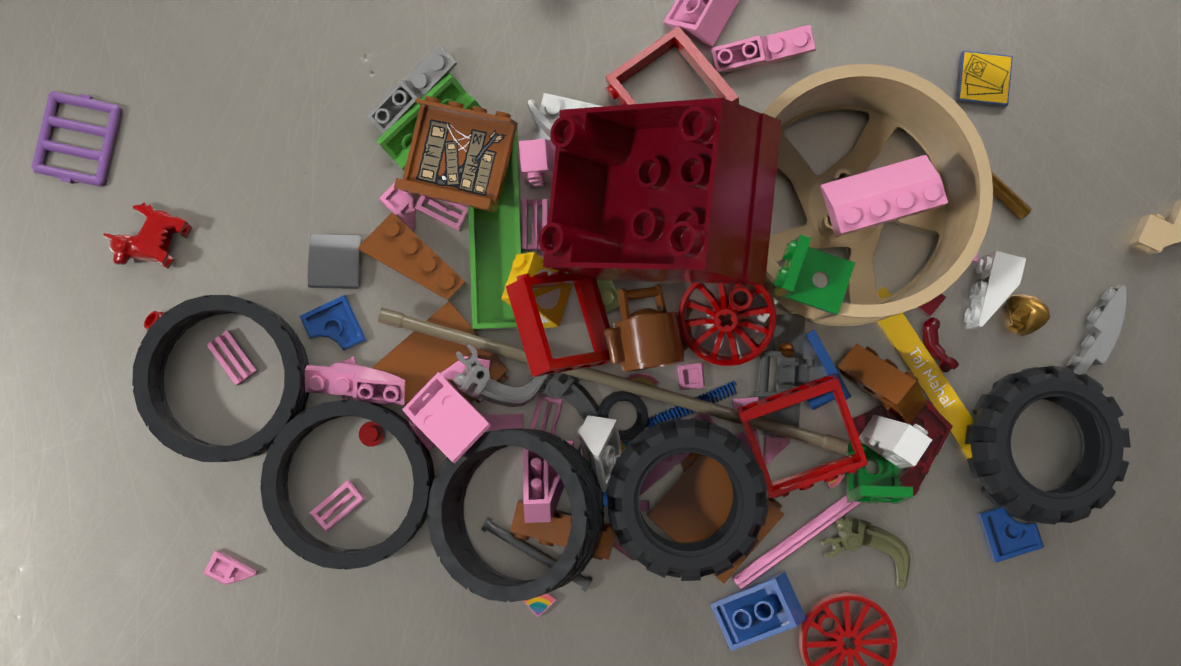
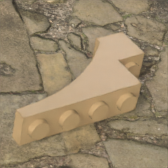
M1181 199L1175 202L1168 220L1166 217L1156 213L1141 217L1129 245L1153 255L1162 252L1163 248L1168 245L1181 242Z

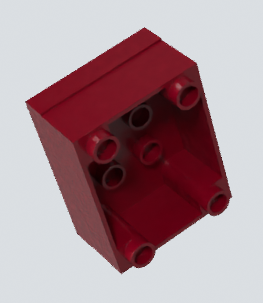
M723 97L560 110L559 118L553 123L550 132L551 141L556 146L548 223L542 228L539 235V246L544 252L543 267L607 281L765 285L782 121Z

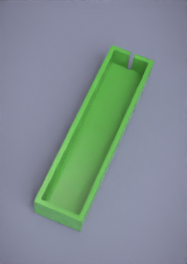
M517 129L497 212L468 206L472 329L475 331L518 329L512 307L501 299L513 261L517 254H522Z

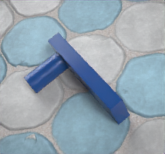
M815 329L808 332L806 336L827 374L835 373L845 399L851 398L849 390ZM830 391L807 401L812 410H815L834 400L835 397L833 391Z

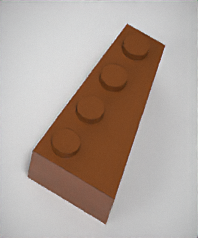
M393 212L357 248L447 301L451 302L468 285Z
M518 500L510 531L515 532L514 537L529 540L532 537L539 539L540 544L550 547L556 544L565 548L571 530V513L555 510L551 522L525 523L523 501ZM604 522L603 533L592 558L603 560V558L610 559L616 536L611 524Z

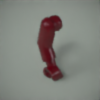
M931 317L922 325L924 346L936 359L941 361L940 369L943 372H949L951 369L955 370L959 366L958 361L948 357L945 353L946 350L939 344L938 329L940 328V321L935 317Z

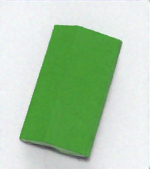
M447 73L421 98L422 100H425V96L437 98L441 104L448 105L449 101L463 104V108L472 110V106L481 107L450 73ZM417 103L376 140L403 170H405L420 105Z

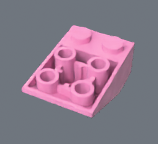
M439 372L402 409L412 422L454 464L491 426L461 392Z

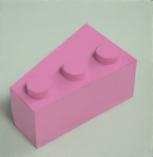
M546 139L519 141L521 172L525 185L530 184V188L545 187V183L552 182L556 146Z
M567 441L574 447V441ZM523 448V505L525 523L551 522L564 489L563 481L546 460L538 454Z

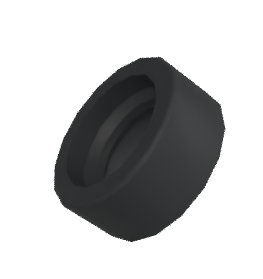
M626 391L613 392L601 402L598 417L609 419L608 415L611 407L619 401L632 403L637 410L636 422L627 430H618L620 440H631L643 431L647 425V407L643 400L633 393Z

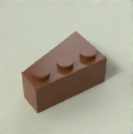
M856 343L838 365L843 377L868 396L872 395L884 403L882 407L889 411L892 408L899 412L902 422L910 424L927 403L917 383L919 380L908 371L903 373L898 370V366L891 360L885 359L884 361L879 358V355L868 346L863 348Z

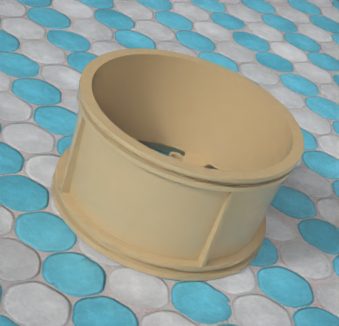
M850 64L829 68L798 81L779 95L763 112L782 121L777 167L792 182L807 217L806 225L790 228L770 236L765 286L772 297L779 301L776 305L778 308L791 315L805 317V320L808 322L826 326L847 327L874 323L931 301L956 282L969 267L980 249L990 222L993 204L992 172L986 149L974 124L962 108L943 90L926 79L895 67L877 64ZM841 109L867 112L869 120L853 150L820 175H816L812 171L806 160L784 135L786 127L815 113ZM900 127L909 133L929 156L941 177L948 203L938 209L892 221V223L899 226L937 235L939 240L931 258L922 271L904 288L889 297L881 299L877 294L873 256L883 224L836 238L820 185L867 172V168L877 158L893 131ZM800 234L811 238L809 247L814 249L847 247L846 260L855 262L846 290L847 303L842 302L838 315L774 294L777 286L773 285L778 270H781V267L776 262L782 260L787 243L795 240Z

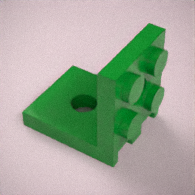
M800 234L795 240L787 243L782 259H785L786 262L776 274L773 285L777 286L774 294L838 315L855 262L809 247L811 238ZM815 273H823L826 276L827 284L825 287L818 288L813 284L812 278Z
M850 441L846 451V456L854 454ZM861 443L867 462H876L879 466V471L877 474H870L865 465L863 468L857 469L855 473L846 472L847 503L899 504L913 498V487H899V468Z

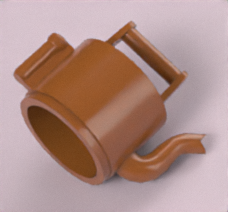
M657 284L648 288L620 289L618 296L622 321L613 323V328L604 331L611 363H620L622 372H631L684 362V351L689 347L681 335L677 312H667L661 286ZM655 297L657 310L644 308L629 314L628 300ZM687 307V320H689L693 308Z

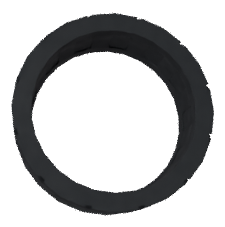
M204 295L185 300L169 309L149 328L141 341L133 364V394L137 410L146 427L148 426L149 431L167 448L179 455L181 453L184 457L201 462L239 461L268 451L282 428L305 410L309 397V392H305V368L309 365L306 349L297 333L277 313L261 304L231 295ZM238 314L249 317L258 323L274 340L281 354L284 366V389L280 404L274 415L259 432L247 440L230 446H223L196 438L177 421L167 403L164 390V370L168 356L176 341L189 328L201 320L215 315Z
M353 400L321 403L301 412L288 422L270 445L263 462L260 482L263 509L269 524L272 525L273 531L282 543L308 562L324 568L341 570L342 568L348 570L368 567L390 557L411 541L428 516V497L435 478L433 460L428 449L413 431L409 422L391 409L376 403ZM344 416L369 419L383 426L396 437L404 448L412 467L414 481L413 496L406 517L398 529L385 541L363 549L340 548L317 539L304 528L296 517L289 500L288 472L295 451L303 439L315 428L329 420Z
M522 428L484 432L455 464L447 457L434 478L428 497L427 515H429L427 519L429 535L437 557H440L441 564L455 581L465 589L469 588L470 592L485 599L516 602L530 600L567 585L584 571L598 548L604 524V503L600 484L594 471H591L590 464L579 450L567 441H562L556 435L543 430ZM508 446L525 448L546 460L561 477L568 492L571 505V530L566 547L558 561L549 571L539 578L532 580L508 577L495 571L485 563L473 548L464 522V498L467 486L474 472L486 458Z

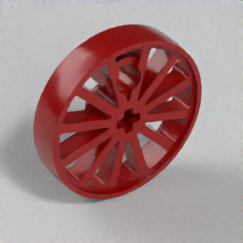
M692 283L684 293L678 311L680 332L687 346L703 360L721 366L744 364L759 356L769 345L777 320L774 300L765 285H754L756 289L753 291L746 284H736L729 295L728 303L725 284H718L720 303L704 283ZM695 289L700 290L713 307L691 300L690 296ZM737 291H744L749 299L746 302H738L735 298V293ZM759 294L763 295L768 305L747 309L750 307L753 299ZM687 307L705 312L710 316L687 320ZM727 313L730 314L731 319L727 322H724L723 317L726 316ZM767 313L770 314V325L766 326L745 318ZM713 324L697 339H694L689 330V327ZM743 327H748L766 335L757 344ZM720 330L713 352L706 350L700 345L712 333ZM725 332L729 338L732 356L718 355ZM735 333L752 349L751 351L739 355Z
M840 592L820 599L808 610L805 620L800 625L798 647L805 666H820L835 655L836 658L832 666H841L844 659L846 666H853V657L860 666H867L858 652L881 662L882 666H893L897 654V635L890 617L879 604L861 594ZM850 600L863 603L852 625L850 620ZM842 601L843 607L842 627L839 618L829 608V605ZM870 607L874 608L880 614L879 618L860 629ZM826 618L834 620V627L829 631H825L822 628V622ZM884 623L886 624L889 636L864 637ZM810 627L817 629L826 637H832L827 640L807 641ZM847 637L852 642L851 645H846L842 641L843 638ZM889 644L886 658L862 645ZM831 647L826 653L810 661L807 648Z

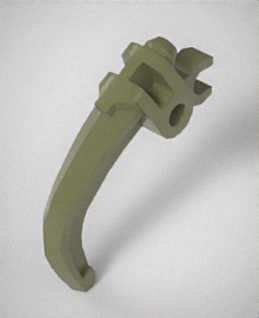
M844 516L837 519L835 527L839 530L838 536L833 539L830 537L824 538L820 541L822 545L832 544V550L824 553V556L827 558H833L844 550L857 551L862 545L878 549L890 555L896 566V586L900 589H905L909 576L910 555L907 546L899 537L871 525V522Z

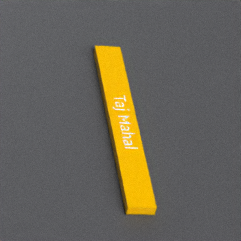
M885 286L877 291L878 297L881 299L891 296ZM903 313L895 314L889 318L877 321L909 371L919 380L917 383L930 403L953 426L950 433L967 459L972 458L971 444H965L967 425H973L974 420Z

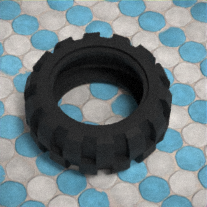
M1059 366L1033 367L1004 376L993 383L992 390L988 394L981 395L972 410L973 414L976 415L973 425H967L965 444H971L972 458H968L967 462L972 477L979 478L983 485L981 492L994 506H1001L1008 515L1024 521L1055 525L1056 523H1073L1089 517L1092 509H1102L1115 496L1116 491L1112 487L1116 481L1123 482L1129 465L1128 461L1123 460L1124 448H1131L1129 428H1121L1118 420L1124 414L1113 396L1106 397L1102 393L1104 390L1102 384L1087 374H1076L1071 368ZM1040 399L1052 401L1064 408L1075 420L1082 440V453L1077 469L1064 484L1049 491H1043L1033 486L1022 476L1014 462L1011 450L1012 431L1018 417L1029 405Z
M695 418L671 419L656 423L657 425L644 432L641 431L627 443V447L617 457L610 473L607 501L612 530L616 533L622 548L633 560L636 559L646 567L647 571L663 578L671 576L680 578L681 581H700L703 576L714 573L718 576L733 568V563L741 556H747L758 542L757 535L761 526L766 523L769 507L766 502V490H768L764 472L760 468L755 455L746 444L726 428L715 425L710 421ZM679 453H698L720 463L730 478L733 491L731 510L724 524L711 536L691 543L674 542L658 535L648 526L639 508L640 490L648 473L663 459Z

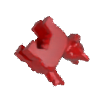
M144 202L141 205L133 206L134 210L146 217L137 235L103 234L110 241V250L114 253V264L125 265L130 258L159 263L161 266L169 269L174 258L166 251L169 249L168 246L171 245L169 240L173 238L172 234L180 233L182 237L187 239L192 227L185 220L179 217H172L166 211L155 210L152 205L147 206Z

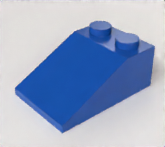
M785 571L710 604L731 651L795 628L805 620V614Z

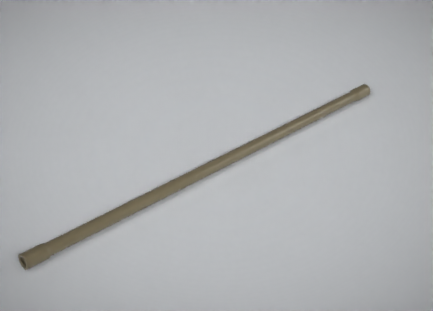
M383 307L379 312V323L409 329L465 346L470 344L475 349L528 363L525 351L522 348L406 316L403 313ZM592 368L561 372L742 424L736 409ZM764 417L750 420L753 428L816 445L825 450L845 455L849 441L828 434H820Z

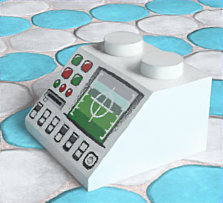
M588 415L584 424L579 426L577 438L581 442V454L590 464L591 471H594L601 491L606 492L609 486L610 473L617 457L622 453L617 420Z

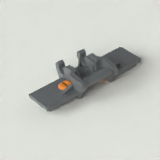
M777 314L776 327L768 345V351H763L759 355V383L755 396L768 397L809 382L810 368L814 367L815 359H803L805 317ZM770 357L777 359L775 392H768ZM801 402L764 415V418L799 427ZM763 431V435L781 436L767 431Z

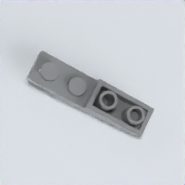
M437 45L404 81H399L367 117L382 133H385L416 103V98L421 99L457 63L441 46Z
M1119 285L1108 288L1101 298L1103 300L1099 308H1094L1088 315L1087 320L1089 322L1085 328L1093 334L1086 336L1081 343L1082 350L1078 355L1072 356L1067 363V367L1071 368L1076 374H1085L1092 363L1094 365L1105 364L1118 340L1125 317L1127 288L1125 286Z

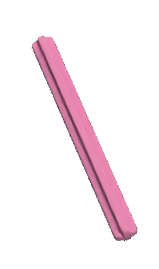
M847 495L736 574L733 577L735 583L740 589L745 588L835 523L837 519L853 510L861 502L847 503Z

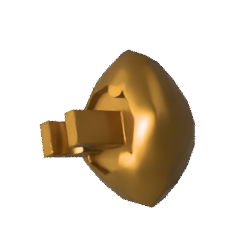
M1021 294L1011 296L1006 301L1007 313L1012 322L1008 330L1016 334L1019 333L1021 336L1037 331L1050 318L1049 308L1038 297Z

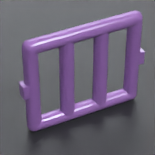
M55 91L50 92L33 158L32 171L37 174L61 178L60 181L73 184V181L98 187L103 186L120 120L121 106L93 100V97L81 94L79 97ZM59 102L110 113L107 127L55 117L57 104ZM52 126L104 137L102 150L96 151L49 141ZM46 150L99 161L96 176L43 165Z

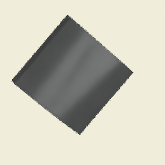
M311 234L308 257V287L359 289L361 251L357 248L362 243L361 235Z

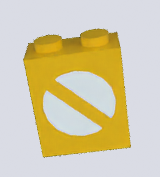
M536 252L517 254L501 299L511 306L506 286L517 281V276L530 274V277H533L542 272H548V275L558 270L543 267L544 259ZM572 285L532 289L544 328L560 326Z

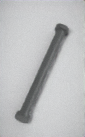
M490 517L486 519L481 528L482 531H489L549 568L557 562L556 559L531 544L514 537V534L492 522L493 519ZM579 574L572 581L581 586V590L586 592L593 578L589 576L586 578Z

